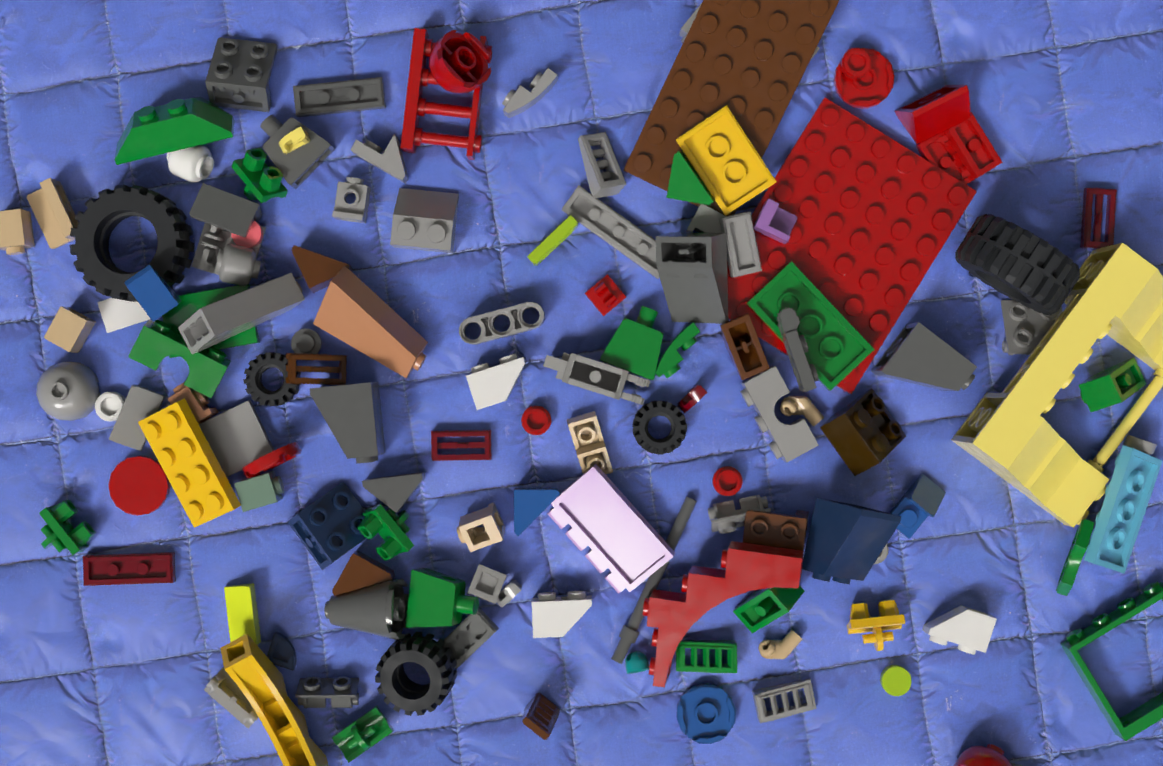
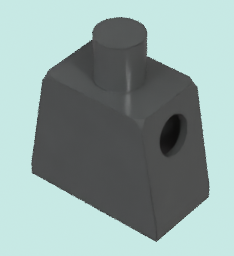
M272 114L260 125V128L270 136L262 146L275 166L282 172L287 183L295 189L335 150L330 143L293 117L282 124ZM301 126L306 130L311 141L288 154H284L279 146V141L288 133Z

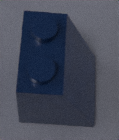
M816 498L802 569L813 572L812 578L830 582L831 577H833V581L850 584L851 579L863 581L900 524L902 516L855 504Z

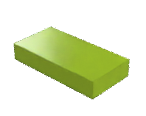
M570 215L527 256L534 266H538L578 228V222Z

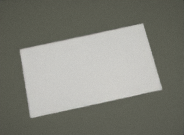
M114 298L97 302L107 333L150 320V317L138 302Z

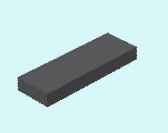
M382 77L293 86L297 117L386 108Z

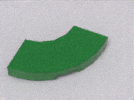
M1086 519L1081 521L1056 588L1058 594L1067 596L1073 587L1095 522Z

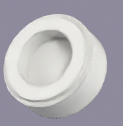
M105 392L101 394L95 402L97 415L104 421H116L125 402V397L118 392Z

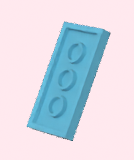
M1122 446L1121 452L1115 460V470L1111 481L1105 490L1102 508L1096 516V526L1088 543L1085 561L1125 574L1162 460L1137 449Z

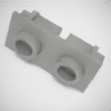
M760 495L739 499L740 510H735L733 500L713 504V507L707 508L712 532L719 531L721 534L735 531L737 527L745 526L747 510L771 512V509L768 508L766 496L760 497Z
M223 667L206 685L204 691L249 729L258 719V716L238 685Z

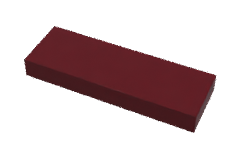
M175 552L84 555V586L176 582Z

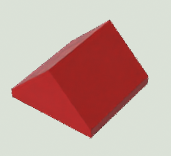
M946 85L895 110V113L916 144H919L971 118L969 89L967 85Z

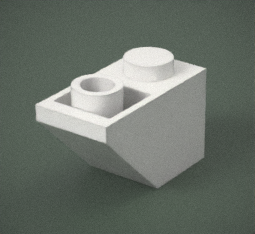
M516 354L500 358V365L489 368L488 363L471 368L472 374L467 375L466 378L477 410L507 401L526 364L524 357L518 359Z
M570 591L566 597H556L555 592L538 593V598H532L531 602L533 638L563 637L592 606V595L586 596L585 591Z
M961 605L924 624L922 630L930 635L929 640L946 646L947 642L950 641L959 644L958 650L975 655L976 650L986 653L997 618Z

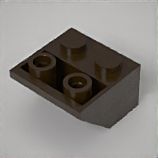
M872 388L838 411L820 427L854 476L881 463L906 437L900 424L894 420L882 399L877 396Z

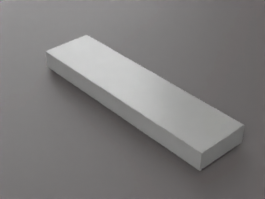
M578 185L561 210L567 215H571L578 223L652 276L659 279L656 264V240L598 198L593 199L591 193Z

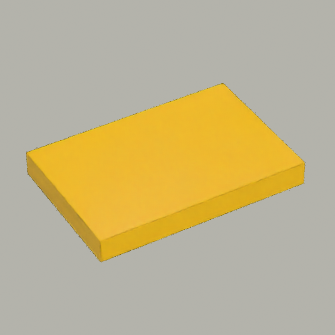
M727 105L676 139L725 216L777 182Z

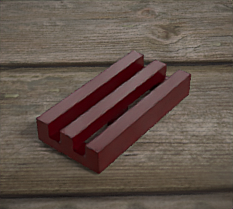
M1084 188L1080 248L1099 249L1114 245L1117 189ZM1093 194H1094V195H1095V208H1094L1093 241H1090V237H1091V220H1092V203H1093ZM1103 195H1107L1105 240L1100 242Z
M491 430L431 431L432 461L492 460ZM485 436V442H438V437ZM485 448V454H438V449Z

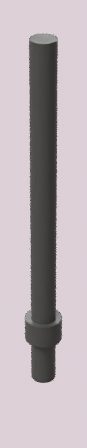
M687 496L665 541L673 551L697 502ZM669 561L649 576L628 624L623 625L619 634L621 639L611 658L612 660L622 664L631 643L636 642L640 633L637 630L644 617V600L650 597L654 589H657Z

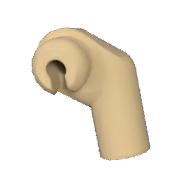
M788 396L781 402L780 410L785 416L804 415L812 426H815L824 418L806 396Z

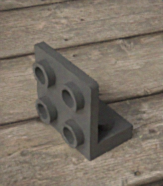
M218 38L205 80L209 102L218 107L269 112L272 104L269 79L277 53V45L267 42Z

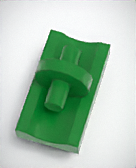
M262 148L247 150L244 158L234 160L232 164L234 171L246 184L244 188L245 196L249 200L258 199L261 203L274 197H286L288 190L281 183L283 178L282 172L273 166L268 167L265 163L267 154Z
M70 500L46 507L39 513L47 523L41 529L47 537L41 543L44 549L53 545L59 553L67 548L72 555L86 550L89 547L87 543L96 534L95 530L86 521L82 522L75 529L68 520L78 512Z
M380 504L374 508H368L363 513L365 518L358 526V530L367 539H371L379 533L384 541L376 550L383 560H389L399 553L408 552L414 546L406 536V533L410 530L405 524L409 517L406 510L397 514L391 508L385 510Z
M375 706L335 734L332 740L341 749L349 763L392 733L394 729L378 706Z

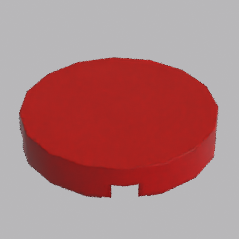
M862 48L871 56L872 66L870 71L860 79H850L842 73L839 62L835 69L833 82L836 93L843 102L853 108L867 109L877 106L887 98L893 88L895 75L892 64L875 49Z
M293 442L254 460L242 469L247 478H253L260 475L263 470L273 469L296 457L295 455L301 454L302 450L298 442Z
M146 456L130 457L120 462L111 473L108 484L110 497L115 505L125 513L137 516L150 514L162 507L171 487L160 463Z

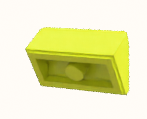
M255 584L225 586L224 592L230 642L248 634L258 645L261 643Z

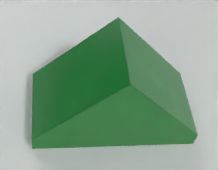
M678 151L673 157L666 198L710 205L715 199L682 151Z

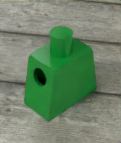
M641 306L636 322L624 318L601 355L600 361L653 381L664 334L652 329L658 312Z
M428 568L411 570L406 627H444L460 624L463 613L476 615L479 608V598L465 595L466 583L464 580Z

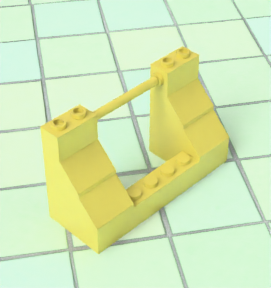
M1124 243L1095 249L1090 253L1079 268L1080 278L1064 301L1067 304L1066 308L1004 391L1002 393L986 392L951 439L1061 523L1073 528L1076 524L1080 525L1081 521L1087 518L1089 514L1087 509L1093 501H1098L1105 494V485L1110 479L1102 474L1104 471L1102 467L1163 387V276L1155 266ZM1107 334L1154 369L1155 372L1153 374L1155 377L1094 457L1093 461L1089 459L1086 462L1040 415L1042 413L1046 414L1056 402L1054 396L1060 388L1065 389L1072 382L1075 376L1072 372L1079 363L1083 364L1089 359L1093 353L1091 347L1098 338L1102 339Z

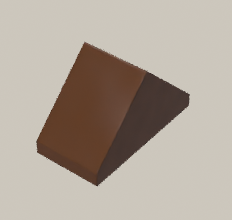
M295 245L292 247L291 251L309 289L313 293L328 287L330 281L343 267L353 272V268L349 264Z
M748 313L720 324L725 347L741 380L770 369Z
M356 550L332 590L333 595L336 596L392 580L395 577L394 570Z

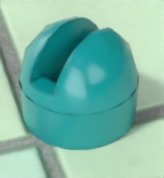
M635 651L627 655L625 659L627 674L649 670V661L643 652Z

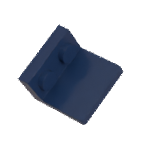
M345 483L339 484L288 521V524L322 570L366 539L358 530V526L365 518L363 515L365 510Z

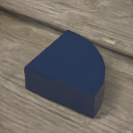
M275 632L267 657L274 665L293 671L296 667L295 649L287 637L279 632Z

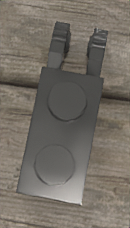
M788 307L784 308V310L782 309L777 314L778 327L799 389L802 392H807L817 388L815 382L819 380L813 363L808 364L805 353L809 351L807 342L803 334L798 335L796 330L800 323L798 316H796L797 313H795L793 308L790 309Z

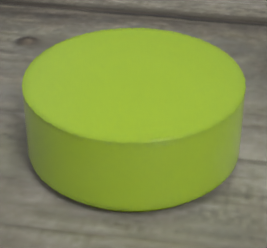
M890 665L880 675L882 688L892 696L904 695L911 687V676L902 666Z

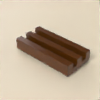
M286 353L288 377H286L285 383L346 385L347 355ZM296 360L339 361V367L296 366ZM296 372L339 373V379L296 378Z

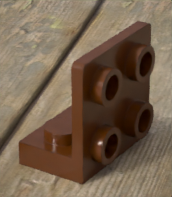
M747 510L743 543L804 551L809 511L797 510L795 516Z

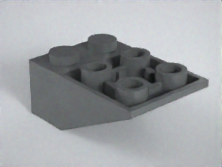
M671 232L656 236L657 270L672 322L715 324L728 322L726 233Z

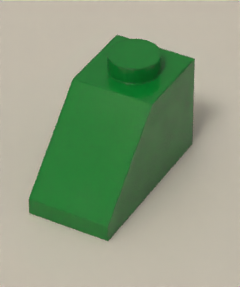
M1133 357L1089 377L1078 386L1081 390L1082 400L1088 405L1090 412H1094L1125 401L1145 386L1146 382Z
M800 585L799 588L773 587L755 590L733 612L751 633H754L788 613L805 591Z

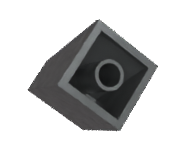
M916 322L906 324L871 372L878 376L943 391H959L960 389L965 390L975 378V375L972 373L977 366L921 323Z
M378 382L310 388L312 399L347 459L356 458V464L377 461L378 456L385 453Z

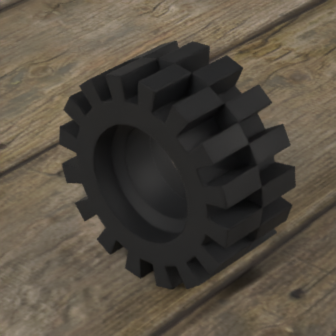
M267 352L256 356V359L248 363L250 366L248 369H245L246 379H243V381L247 385V389H245L247 394H251V399L254 401H258L264 406H279L290 402L293 396L298 393V386L301 384L285 383L286 377H288V371H286L288 359H286V355ZM271 367L279 369L284 377L282 386L276 391H270L262 384L264 371ZM296 372V378H299L301 372Z
M652 401L643 405L635 414L632 424L633 435L637 443L647 452L658 455L671 453L681 445L686 437L687 424L685 416L677 406L670 402ZM655 416H664L671 423V431L663 439L653 438L648 432V423Z

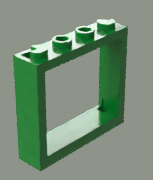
M1154 582L1147 585L1142 590L1143 593L1134 599L1131 597L1121 601L1117 605L1118 609L1110 614L1103 613L1098 615L1091 621L1092 625L1083 630L1076 629L1066 636L1067 640L1060 643L1113 732L1124 741L1163 719V692L1123 717L1118 718L1077 650L1159 600L1163 602L1162 582Z

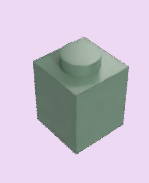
M274 470L234 483L243 512L276 503L283 499L282 493L285 492L280 476L275 475Z

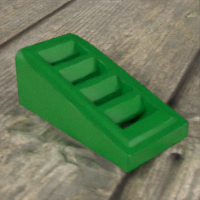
M735 640L681 641L676 649V671L737 673V643ZM685 648H691V664H685ZM697 648L703 649V664H697ZM709 649H715V664H709ZM722 649L727 650V664H722Z

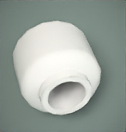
M204 145L167 153L170 172L174 176L189 182L197 183L207 178L213 170L214 160L210 150Z

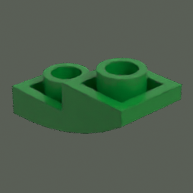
M694 322L678 334L667 347L658 362L655 373L657 377H661L664 374L666 378H669L681 369L678 363L683 358L677 349L681 347L685 351L698 341L695 336L700 333V330Z

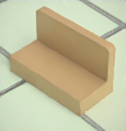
M49 178L40 182L41 189L28 194L27 200L49 247L56 249L75 240V237L70 236L71 227L77 229L79 221L75 219L76 215L60 181Z

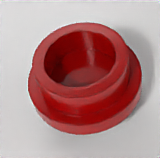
M531 406L522 415V426L531 435H541L551 425L550 413L542 406Z
M721 467L713 475V487L723 496H732L741 489L742 476L733 467Z

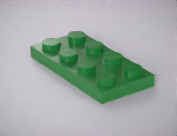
M792 261L746 303L782 342L783 339L776 318L777 314L782 309L784 310V308L788 307L795 310L796 316L800 320L796 330L798 335L803 334L809 350L805 353L808 364L813 363L819 381L828 391H831L875 350Z

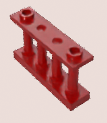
M414 28L400 148L403 152L416 153V146H421L422 143L467 148L466 156L468 160H474L475 153H480L482 146V135H477L483 84L474 89L472 107L426 102V98H422L423 86L428 87V84L438 85L430 69L425 68L426 58L430 57V52L436 42H433V39H429L426 29ZM480 36V41L490 57L486 60L487 64H491L492 46L488 45L486 36ZM433 114L470 119L469 137L425 132L423 128H418L420 116Z

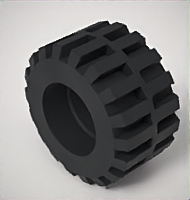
M415 632L413 636L407 633L403 639L394 641L380 658L381 660L376 667V670L379 672L375 676V682L381 684L377 690L379 694H385L384 701L387 705L390 702L395 705L393 708L395 711L399 712L403 709L405 710V715L410 716L414 711H416L417 716L424 715L427 710L430 713L438 705H441L454 686V680L457 677V670H454L457 665L456 658L450 659L453 652L450 647L447 649L443 647L445 642L442 639H439L437 642L433 639L434 635L430 633L423 637L422 632ZM414 662L425 668L430 677V684L421 685L411 681L404 671L403 663Z

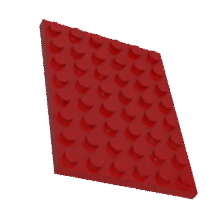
M824 97L774 177L777 182L766 190L751 215L754 226L767 199L779 203V208L797 216V220L789 235L791 237L786 244H783L754 230L762 271L733 278L730 276L727 261L729 320L748 313L757 337L788 356L784 343L746 303L792 261L875 349L836 385L848 394H852L977 191Z

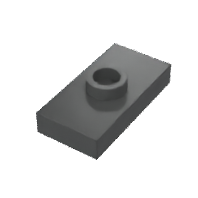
M480 607L476 615L470 614L443 640L445 642L443 647L445 649L450 647L453 652L450 659L456 658L457 665L455 669L499 629Z

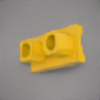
M895 600L879 602L878 610L880 617L869 618L867 603L852 604L850 607V621L847 624L848 634L872 632V634L862 635L863 644L874 643L876 651L883 650V642L894 640L893 632L882 633V631L901 629L902 624H905L904 614L899 615Z

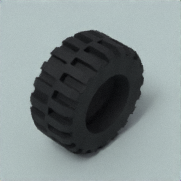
M117 185L114 188L115 190L106 188L98 192L100 196L98 199L91 197L84 203L88 209L85 213L78 211L75 217L79 221L77 229L71 227L70 236L75 237V244L69 246L70 253L77 256V260L73 264L77 271L83 272L84 276L82 279L88 285L94 286L96 291L102 295L119 300L138 302L124 283L138 272H125L117 268L109 253V239L112 231L117 224L130 216L143 217L150 221L155 228L158 240L157 250L148 265H151L172 289L174 283L182 282L185 278L182 274L184 269H190L193 261L188 258L189 252H194V243L190 241V236L193 235L191 225L186 224L185 220L187 217L182 210L175 206L176 203L160 193L137 185L132 187Z
M983 214L977 217L955 252L957 263L961 264L970 274L1010 299L1044 315H1052L1059 311L1080 278L1079 266L1059 249L1051 246L1047 241L1042 238L1040 239L1030 231L1001 217H995L992 214Z

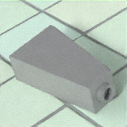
M289 273L200 308L180 325L178 329L191 354H195L292 310L304 301L305 298L300 284L295 281L292 273Z

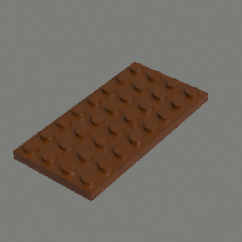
M703 0L623 171L668 191L674 154L680 150L682 151L676 139L726 105L762 158L839 0ZM716 201L706 205L725 215ZM690 202L698 207L700 206L699 203ZM735 209L726 216L734 215L737 209Z

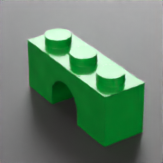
M148 320L143 326L128 357L156 371L165 357L170 355L180 356L189 366V375L184 385L212 398L231 360L226 358L227 355L213 347H210L209 350L204 349L191 354L183 337L171 331L172 327L160 320H155L154 322Z

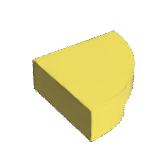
M300 126L284 136L279 141V146L284 154H288L309 143L311 140L306 130Z

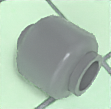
M228 244L224 249H219L214 272L219 273V279L222 282L247 286L251 278L257 279L261 261L255 260L256 254L252 248Z

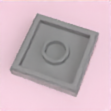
M251 400L199 424L226 477L243 470L242 468L247 464L274 451Z

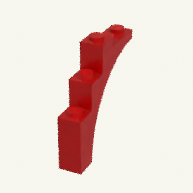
M731 541L728 550L722 551L721 568H726V570L692 565L689 573L684 574L682 579L681 591L686 592V594L654 589L650 597L645 598L643 605V616H647V626L654 627L652 646L657 647L656 657H651L649 675L654 676L653 686L665 688L669 679L673 656L679 643L690 627L707 611L729 598L749 591L773 587L799 588L804 551Z

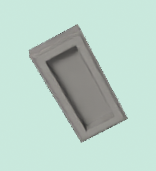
M746 211L719 218L721 231L726 233L727 261L730 276L734 278L762 271L751 212Z

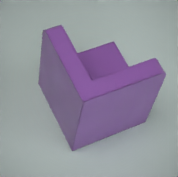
M767 199L753 226L754 230L786 244L791 237L789 235L797 220V216L779 208V203Z

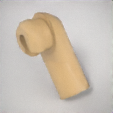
M791 629L782 640L766 639L761 641L758 649L761 656L766 659H785L803 639Z

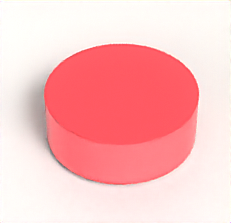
M253 221L246 237L231 233V237L236 245L255 248L263 239V230L258 222Z

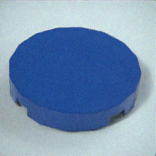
M700 683L690 687L682 694L677 704L676 717L681 731L688 738L699 744H712L724 739L731 728H733L736 719V709L732 698L723 688L714 684Z

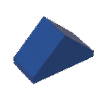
M148 265L124 282L153 322L182 301L151 265Z
M515 488L514 533L519 536L561 494V491L558 488Z

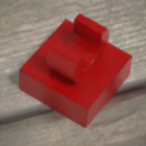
M608 274L585 293L603 317L626 298Z

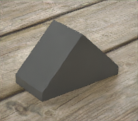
M425 472L365 479L362 481V485L397 513L425 479Z

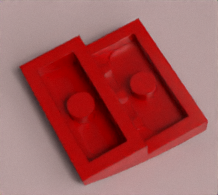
M972 112L971 118L916 145L922 158L966 185L1003 163Z

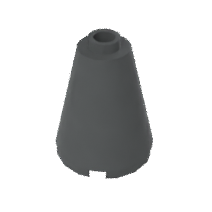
M393 579L336 596L332 595L325 604V617L329 619L332 625L401 640L406 636V634H402L403 628H409L406 627L409 594H404L403 587L408 585L403 579Z

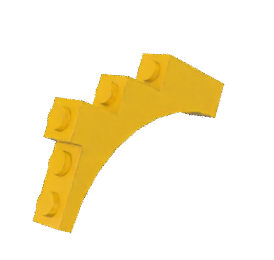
M245 634L221 647L224 670L238 685L261 720L283 766H329L326 755L309 737L304 714L287 696L282 673L250 636Z

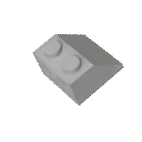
M399 188L393 213L390 245L394 248L453 253L459 194Z

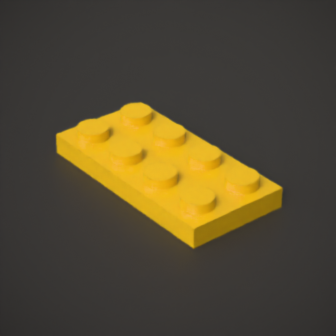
M185 398L138 422L194 528L241 506Z

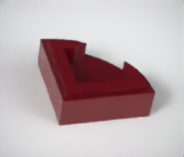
M695 385L677 403V406L685 413L708 392L701 385Z

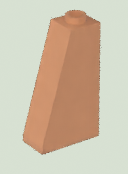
M343 267L330 281L313 322L315 326L405 378L408 377L413 369L418 371L427 357V355L423 354V351L428 342L348 268Z

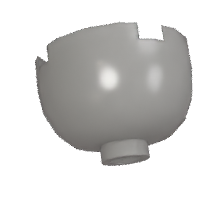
M61 362L50 366L42 373L37 383L36 396L39 405L48 415L59 420L74 421L88 416L95 409V402L100 396L99 381L89 367L79 362Z

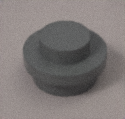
M312 329L297 331L291 340L292 350L294 353L318 354L322 346L319 334Z

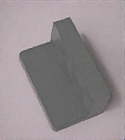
M203 183L189 214L194 219L246 237L253 221L259 223L262 211L258 203Z

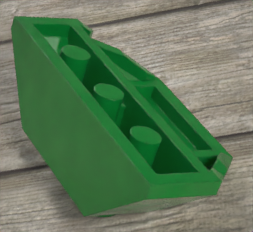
M202 97L185 100L175 99L168 104L156 107H143L139 111L134 112L120 137L115 153V163L119 165L231 138L234 136L235 120L231 114Z

